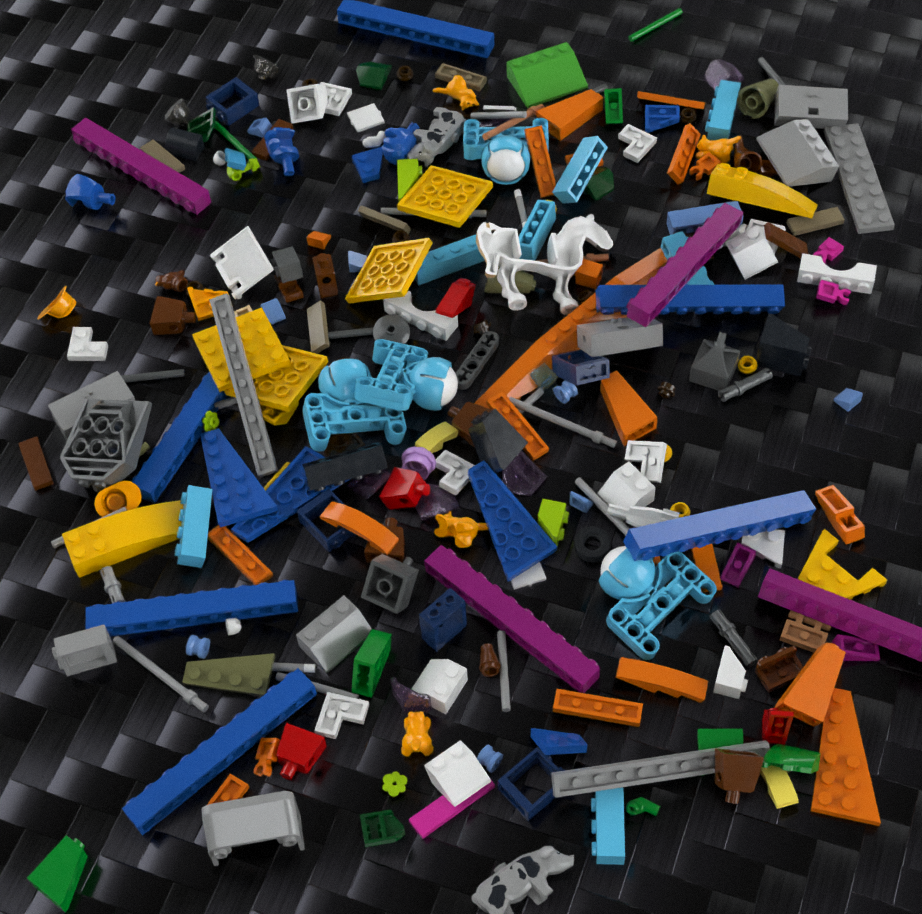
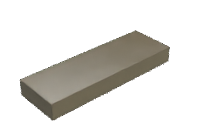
M444 63L441 64L435 73V78L447 82L452 81L455 75H460L465 80L467 88L479 92L487 82L486 76Z
M154 139L140 147L141 151L179 173L185 170L184 164Z
M360 206L358 212L364 218L397 231H405L408 235L411 231L405 222L365 206Z
M838 207L815 212L813 218L803 216L787 219V225L792 235L796 236L844 224L845 219Z
M321 300L307 309L311 352L316 354L330 346L325 303Z

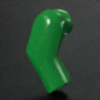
M643 797L631 800L626 805V811L630 815H637L646 811L656 816L660 809L659 805Z

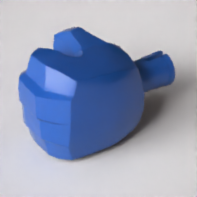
M410 123L407 129L388 128L385 130L386 138L383 139L382 151L389 163L397 166V160L408 159L407 154L417 144L413 133L416 129L420 128L416 123Z
M274 127L272 130L267 131L264 136L268 153L275 163L283 165L285 176H292L295 173L293 162L299 158L298 149L293 147L292 143L295 130Z
M80 174L73 176L66 188L65 200L72 207L78 200H81L85 207L93 210H98L103 203L110 205L115 203L116 198L114 194L104 193V189L99 183Z

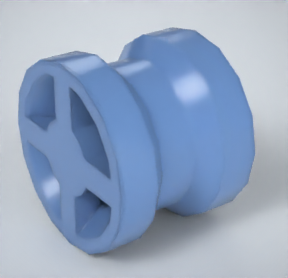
M564 380L561 386L554 388V394L561 403L566 404L571 397H575L578 394V390L574 384Z
M191 635L187 642L186 654L189 656L197 655L198 658L205 659L209 652L210 639H199L198 636Z
M486 745L479 753L477 760L486 767L488 772L492 773L501 763L503 754L493 751L492 746Z

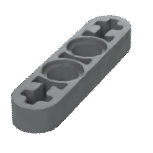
M485 332L455 374L458 379V389L465 390L471 386L497 349L499 336L496 332ZM479 351L486 352V355L478 356L476 353ZM470 364H475L477 368L471 370L468 369L467 366Z

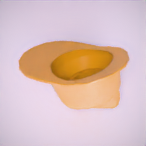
M64 286L58 296L40 313L37 318L38 320L46 314L56 318H63L71 313L77 302L65 291L67 286Z
M131 481L115 483L97 494L94 503L95 509L102 517L122 507H126L127 511L136 509L141 503V491Z

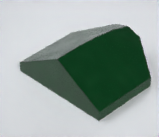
M376 62L359 64L356 73L360 86L382 90L392 65Z
M213 107L188 121L187 131L202 135L203 142L206 143L215 126L216 109Z
M607 167L595 169L584 189L595 201L614 190L612 171Z
M391 810L360 815L365 847L397 842L405 836L404 825L393 815Z

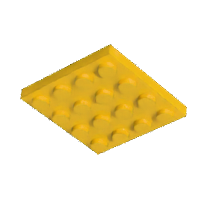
M431 165L397 204V209L460 228L493 188V182Z
M430 238L374 246L346 295V301L348 303L405 297L433 242Z
M262 307L236 317L253 379L290 365V359ZM215 325L192 334L193 340L219 392L232 388L233 384L217 326Z
M282 345L290 359V365L253 379L261 405L290 412L329 361L327 356ZM233 387L224 391L227 396L236 398Z

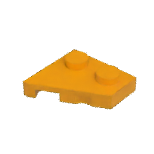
M187 288L198 321L214 317L209 299L228 294L227 291Z

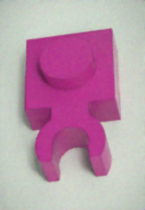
M829 237L818 247L817 252L813 255L821 256L823 262L826 263V259L830 261L835 259L843 251L844 246Z
M821 280L818 285L816 299L833 304L838 300L839 303L847 305L849 299L844 296L848 297L851 291L848 289L839 290L838 284Z

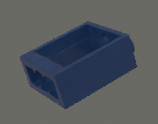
M237 77L205 97L207 110L214 107L216 109L215 115L228 126L259 106L257 92ZM234 94L242 99L228 109L220 104Z
M581 349L552 356L553 374L572 384L581 385L610 378L609 359L603 356L591 357Z
M329 488L297 510L299 522L328 552L340 547L345 540L356 535L342 527L327 538L311 522L320 516L331 502L344 504Z
M451 588L419 614L422 639L436 652L467 626L465 600Z
M538 747L497 781L498 790L527 821L556 798L553 796V788L547 791L534 804H531L513 783L536 764L551 778V773L565 771L562 767H557L553 763L551 756L544 755Z

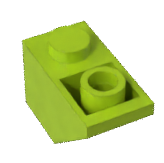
M542 499L538 513V524L558 547L559 540L563 541L565 529H563V524H567L569 512L566 511V503Z

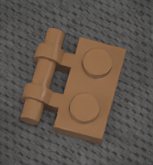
M790 610L788 617L796 621L786 620L780 641L814 653L818 647L825 644L828 633L820 630L830 631L831 626ZM802 623L814 626V628L803 625Z

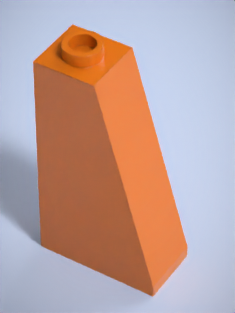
M590 89L538 110L536 118L547 119L548 133L561 141L603 110L604 97Z
M617 370L610 373V378L601 380L600 391L624 446L627 445L628 440L635 441L656 429L658 417Z
M825 643L818 647L776 703L775 708L794 712L795 718L813 727L821 724L824 721L846 652L839 649V646L833 643Z

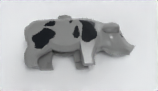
M436 107L433 113L439 119H433L429 130L416 129L413 135L418 144L407 154V158L423 161L427 168L433 162L436 155L443 154L453 143H457L459 140V136L464 131V122L466 121L461 113Z
M544 846L539 850L516 858L508 865L504 862L494 869L495 874L478 886L476 893L472 895V901L481 910L489 914H514L510 904L520 902L526 896L536 905H540L553 892L548 886L547 876L559 874L574 865V854L570 856L564 855L552 846Z

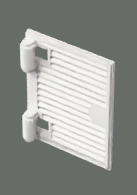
M249 226L210 254L211 258L216 262L215 265L227 287L233 292L232 296L234 299H241L244 292L274 270ZM237 283L241 284L240 288L236 285Z

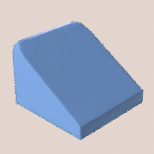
M267 118L257 119L253 121L247 132L263 138L272 125Z
M348 251L350 272H360L367 256Z
M277 298L260 305L271 325L286 319Z
M846 388L833 401L849 412L861 402L863 393Z
M570 492V505L587 513L592 507L593 502L578 493Z

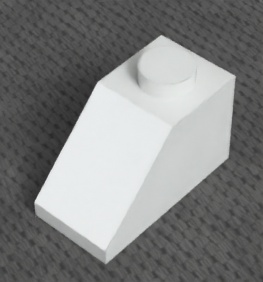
M726 645L723 650L713 693L739 699L740 693L746 691L748 680L744 679L746 670L731 648Z

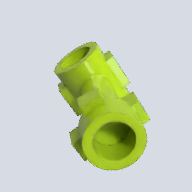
M251 158L246 164L244 171L227 167V175L229 178L237 181L241 178V173L248 170L254 172L260 168V165L256 158Z

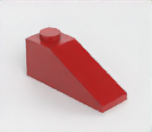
M463 278L452 283L436 308L435 313L454 318L470 307L476 284L470 283V280Z
M779 708L765 709L762 718L763 741L766 740L769 744L785 745L794 712L783 711Z

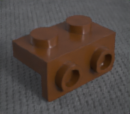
M795 646L781 648L776 654L770 657L764 656L758 660L755 673L768 693L792 683L802 670L803 665L795 655L797 651Z

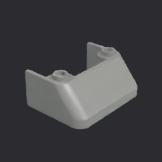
M280 791L208 804L201 809L208 854L214 866L219 865L218 859L226 858L231 853L232 847L277 839L283 846H293L298 842L300 850H305L301 815L294 794L290 791Z

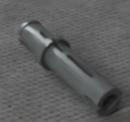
M764 368L739 382L734 381L730 386L719 390L718 396L722 402L736 395L741 396L744 391L772 379V372L767 373L770 369Z
M720 609L713 612L709 618L718 627L719 634L727 639L747 668L755 665L758 659L739 636L734 624L727 620Z

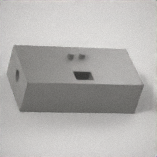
M779 85L775 93V126H782L793 120L809 119L814 128L824 129L831 126H845L848 121V89Z
M628 317L577 325L578 348L591 357L663 346V324L653 319L647 327H644Z
M116 371L49 404L48 407L65 439L68 440L85 399L135 401V398L119 372Z

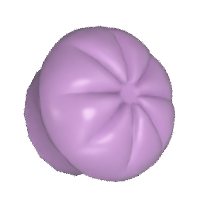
M410 447L402 454V469L418 472L423 480L427 479L429 473L436 467L434 455L424 447Z

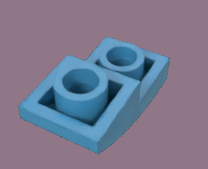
M228 148L225 149L227 166L244 171L246 167L244 153Z

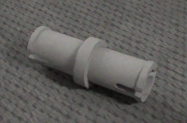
M111 566L102 568L103 570H100V574L105 583L104 589L109 594L112 604L118 601L126 602L120 590L121 584L116 580L113 568Z

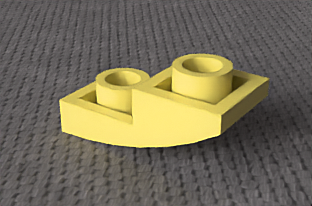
M444 421L422 435L415 442V446L424 447L431 453L437 452L443 448L444 442L458 437L459 430Z
M772 765L768 766V768L761 767L760 773L768 786V793L777 809L799 803L786 770Z

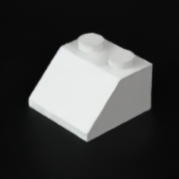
M314 84L287 89L291 124L323 118L328 103L325 85Z
M759 225L725 242L745 280L778 263Z
M627 462L612 473L597 495L608 506L611 503L625 508H630V506L646 507L654 501L656 487L630 462Z
M431 659L410 690L409 695L446 714L468 681L467 668L449 659Z
M461 740L424 765L431 783L454 807L491 782L490 777L473 752Z

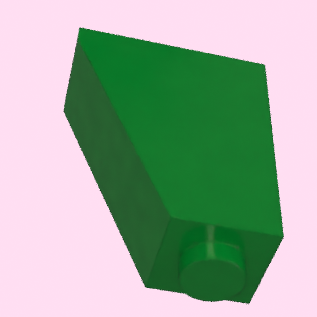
M371 629L354 658L352 693L370 698L373 697L390 653L392 634Z
M67 835L27 877L29 882L63 912L69 909L88 857L83 850L85 845L77 838L72 840Z

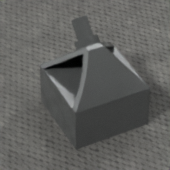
M719 332L717 341L714 342L706 339L703 340L691 366L689 381L718 391L729 386L738 366L740 350L725 346L726 333Z
M384 554L372 559L361 598L396 614L407 608L419 571L411 567L413 559L406 557L402 563Z

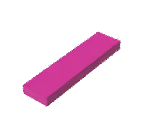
M491 780L490 783L456 807L442 795L411 817L409 822L420 837L424 839L495 788V784Z

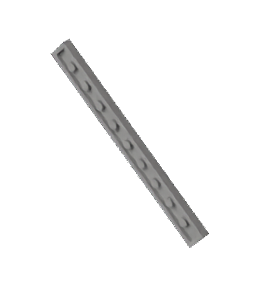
M226 293L209 300L258 477L261 478L278 472L231 299Z
M764 740L718 748L755 752L764 757L769 750V742ZM715 748L551 773L553 796L563 797L715 773Z

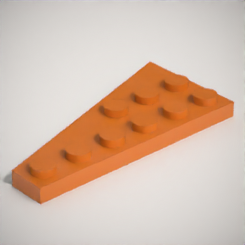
M834 688L822 725L819 753H821L819 770L815 774L810 811L880 826L881 821L851 691Z

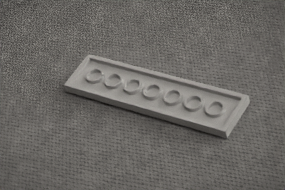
M859 123L825 127L824 134L830 152L839 165L837 173L858 234L894 230L895 224Z

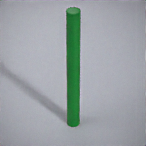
M678 8L629 36V40L633 42L683 13L682 10Z
M215 121L214 128L240 152H243L248 160L256 158L219 122Z

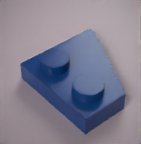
M645 105L646 133L679 123V105Z
M382 147L352 155L353 163L363 183L380 178V169L382 168V158L384 155Z
M531 728L530 737L544 755L587 753L588 744L578 734Z

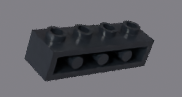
M379 442L302 464L308 487L315 492L322 491L331 484L334 486L342 485L348 479H362L365 474H379L383 472V469L388 468L382 445Z

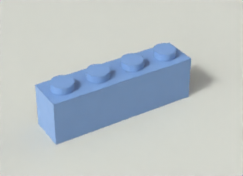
M738 201L725 202L741 211ZM724 203L668 212L667 227L670 235L681 231L684 233L695 232L698 227L704 225L708 217L711 218L717 207L720 208Z

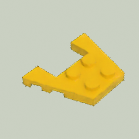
M826 529L822 531L798 577V580L850 600L856 595L870 592L875 587H882L887 582V579L874 568L868 571L860 580H857L826 554L838 545L839 540Z

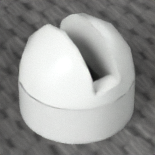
M217 151L213 157V162L218 166L224 165L227 162L225 161V153Z
M237 618L225 619L228 636L239 633L242 628L240 620Z

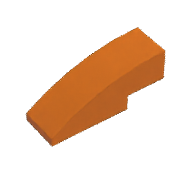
M834 485L815 491V495L828 520L846 545L865 538V525L854 514V507Z

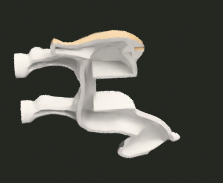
M593 214L588 215L586 218L580 216L568 220L558 235L556 233L550 234L547 245L548 263L520 259L522 254L517 229L501 228L493 223L483 222L476 234L477 247L487 264L485 276L487 278H494L497 275V280L502 285V296L508 299L509 308L517 311L527 306L526 297L519 292L515 284V273L517 271L537 272L556 280L553 299L560 304L561 313L568 315L579 306L578 302L571 297L568 291V282L582 265V246L584 241L591 243L602 252L608 251L613 246V241L608 232L594 222Z

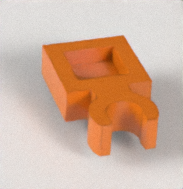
M708 152L696 161V166L690 168V175L698 173L696 175V180L698 181L702 179L704 173L709 176L721 161Z
M260 739L255 757L259 761L254 768L255 775L259 777L262 774L267 777L271 776L272 762H277L276 755L280 739Z

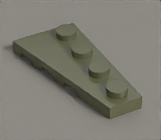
M275 654L187 662L182 683L190 686L264 696L269 689Z

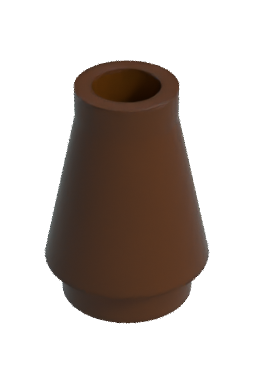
M484 644L480 647L479 670L484 676L492 677L499 673L501 665L493 650V646L491 644Z

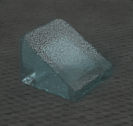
M545 363L530 374L538 388H541L543 391L548 389L557 380V375Z

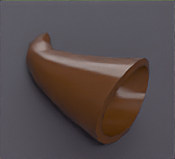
M740 135L741 139L734 146L735 168L744 167L748 171L757 173L762 166V158L757 152L750 151L744 147L743 139Z

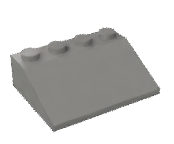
M809 119L793 120L757 137L758 143L785 185L798 186L832 182L839 165Z

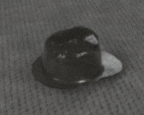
M253 55L255 58L254 72L259 75V79H273L280 69L269 60Z
M179 99L165 115V120L174 126H179L183 122L188 123L187 117L190 114V109L183 99Z

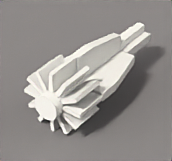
M609 503L607 514L626 519L625 523L634 527L679 518V512L663 509L662 511L640 506L625 508Z

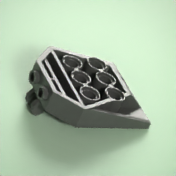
M85 399L60 456V460L71 479L77 481L79 486L89 488L92 485L94 491L100 492L115 483L121 482L137 467L152 403L149 401Z

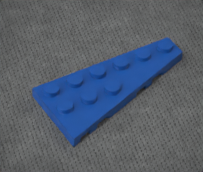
M219 428L200 434L220 527L279 511L277 505Z
M306 446L266 490L279 511L238 522L231 529L232 533L249 543L297 513V510L328 488L333 491L341 486L331 484L326 486V489L317 492L309 489L302 464L325 457Z
M484 460L468 469L470 482L508 582L557 551L556 544Z

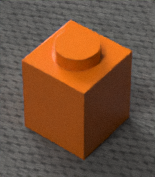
M583 259L582 265L573 274L576 276L575 284L596 290L602 278L603 265Z

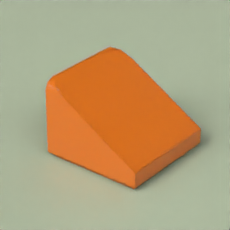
M313 231L306 237L307 244L312 247L325 249L331 235Z

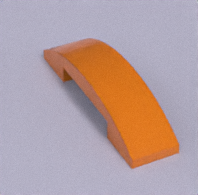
M331 502L320 515V519L336 528L338 525L369 541L371 547L386 555L390 553L399 541L395 534L373 518L341 503Z

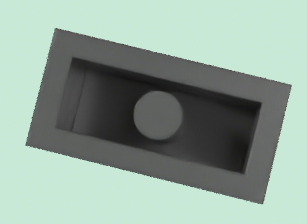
M293 246L272 252L273 259H270L276 277H280L282 283L303 278L301 264Z

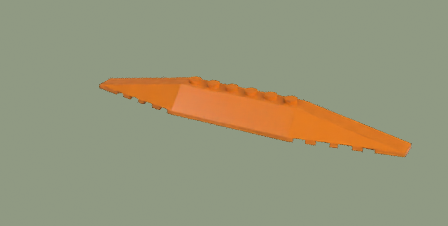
M659 248L616 275L605 285H647L649 279L655 277L659 268L664 267L668 260L662 249ZM595 292L540 337L474 404L490 409L486 405L487 400L502 391L508 399L513 397L520 400L521 396L535 392L539 386L551 383L557 377L553 374L552 356L580 350L577 345V325L626 318L627 315H623L621 312H614L610 315L597 312Z

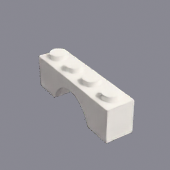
M802 253L797 282L819 285L821 280L838 284V289L871 294L877 265L857 263L852 269L839 271L825 265L821 256Z
M410 291L407 292L405 297L383 299L384 310L389 315H398L404 318L407 323L416 326L422 331L431 333L436 338L447 341L458 327V315L450 318L435 313L436 310L421 311L412 305Z

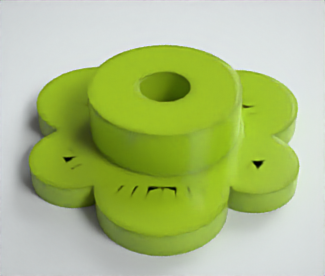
M207 411L205 413V417L202 419L204 431L215 430L219 426L220 421L217 418L216 412Z
M397 771L393 772L392 775L386 774L383 777V790L388 791L390 796L396 797L399 792L403 793L406 790L407 777L400 775Z

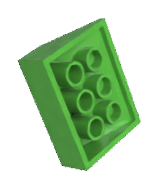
M567 42L507 61V78L527 108L588 88L575 53Z

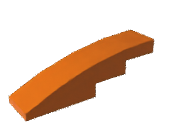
M621 657L616 673V678L653 693L659 690L676 698L682 695L700 703L705 700L708 686L707 680L666 666Z

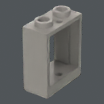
M105 624L54 638L55 647L52 648L54 659L58 661L60 670L64 669L67 676L117 662L114 644Z

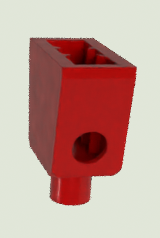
M394 467L379 497L388 509L415 507L421 496H428L430 494V485L426 484L418 472Z
M286 723L276 755L278 763L283 766L280 776L287 780H292L296 771L307 774L327 746L325 737Z

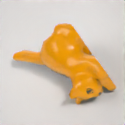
M455 75L446 88L438 87L433 89L434 93L448 94L453 99L461 101L462 111L473 106V104L475 106L479 105L475 93L472 89L467 88L465 80L460 75Z
M703 135L697 144L700 152L696 153V158L700 159L710 152L721 163H727L730 161V152L734 150L733 144L737 143L741 137L708 140Z
M451 511L448 514L436 515V520L440 527L434 530L435 535L438 537H454L455 545L459 548L471 546L478 531L488 530L486 523H476L469 517H453Z
M422 711L409 712L408 717L404 719L406 734L402 739L401 753L404 756L409 757L412 752H422L425 756H429L433 752L432 740L428 735L431 720L429 717H424Z

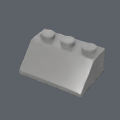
M343 595L297 633L296 637L299 647L325 673H328L365 641L372 628L359 609Z

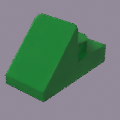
M622 88L604 89L606 125L623 124Z

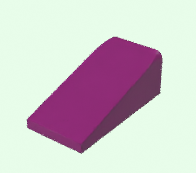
M736 543L720 579L739 588L756 556V551Z
M840 634L832 640L833 644L838 645L839 649L846 652L843 661L880 660L878 644L863 638Z

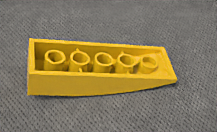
M720 163L716 165L711 173L707 190L709 195L807 218H813L818 206L815 202L789 186L769 177L748 171L744 167L733 168L727 163Z
M181 500L120 512L62 533L78 577H83L104 567L111 566L179 539L177 538L178 527L182 525V521H179L180 509L184 507L180 503Z

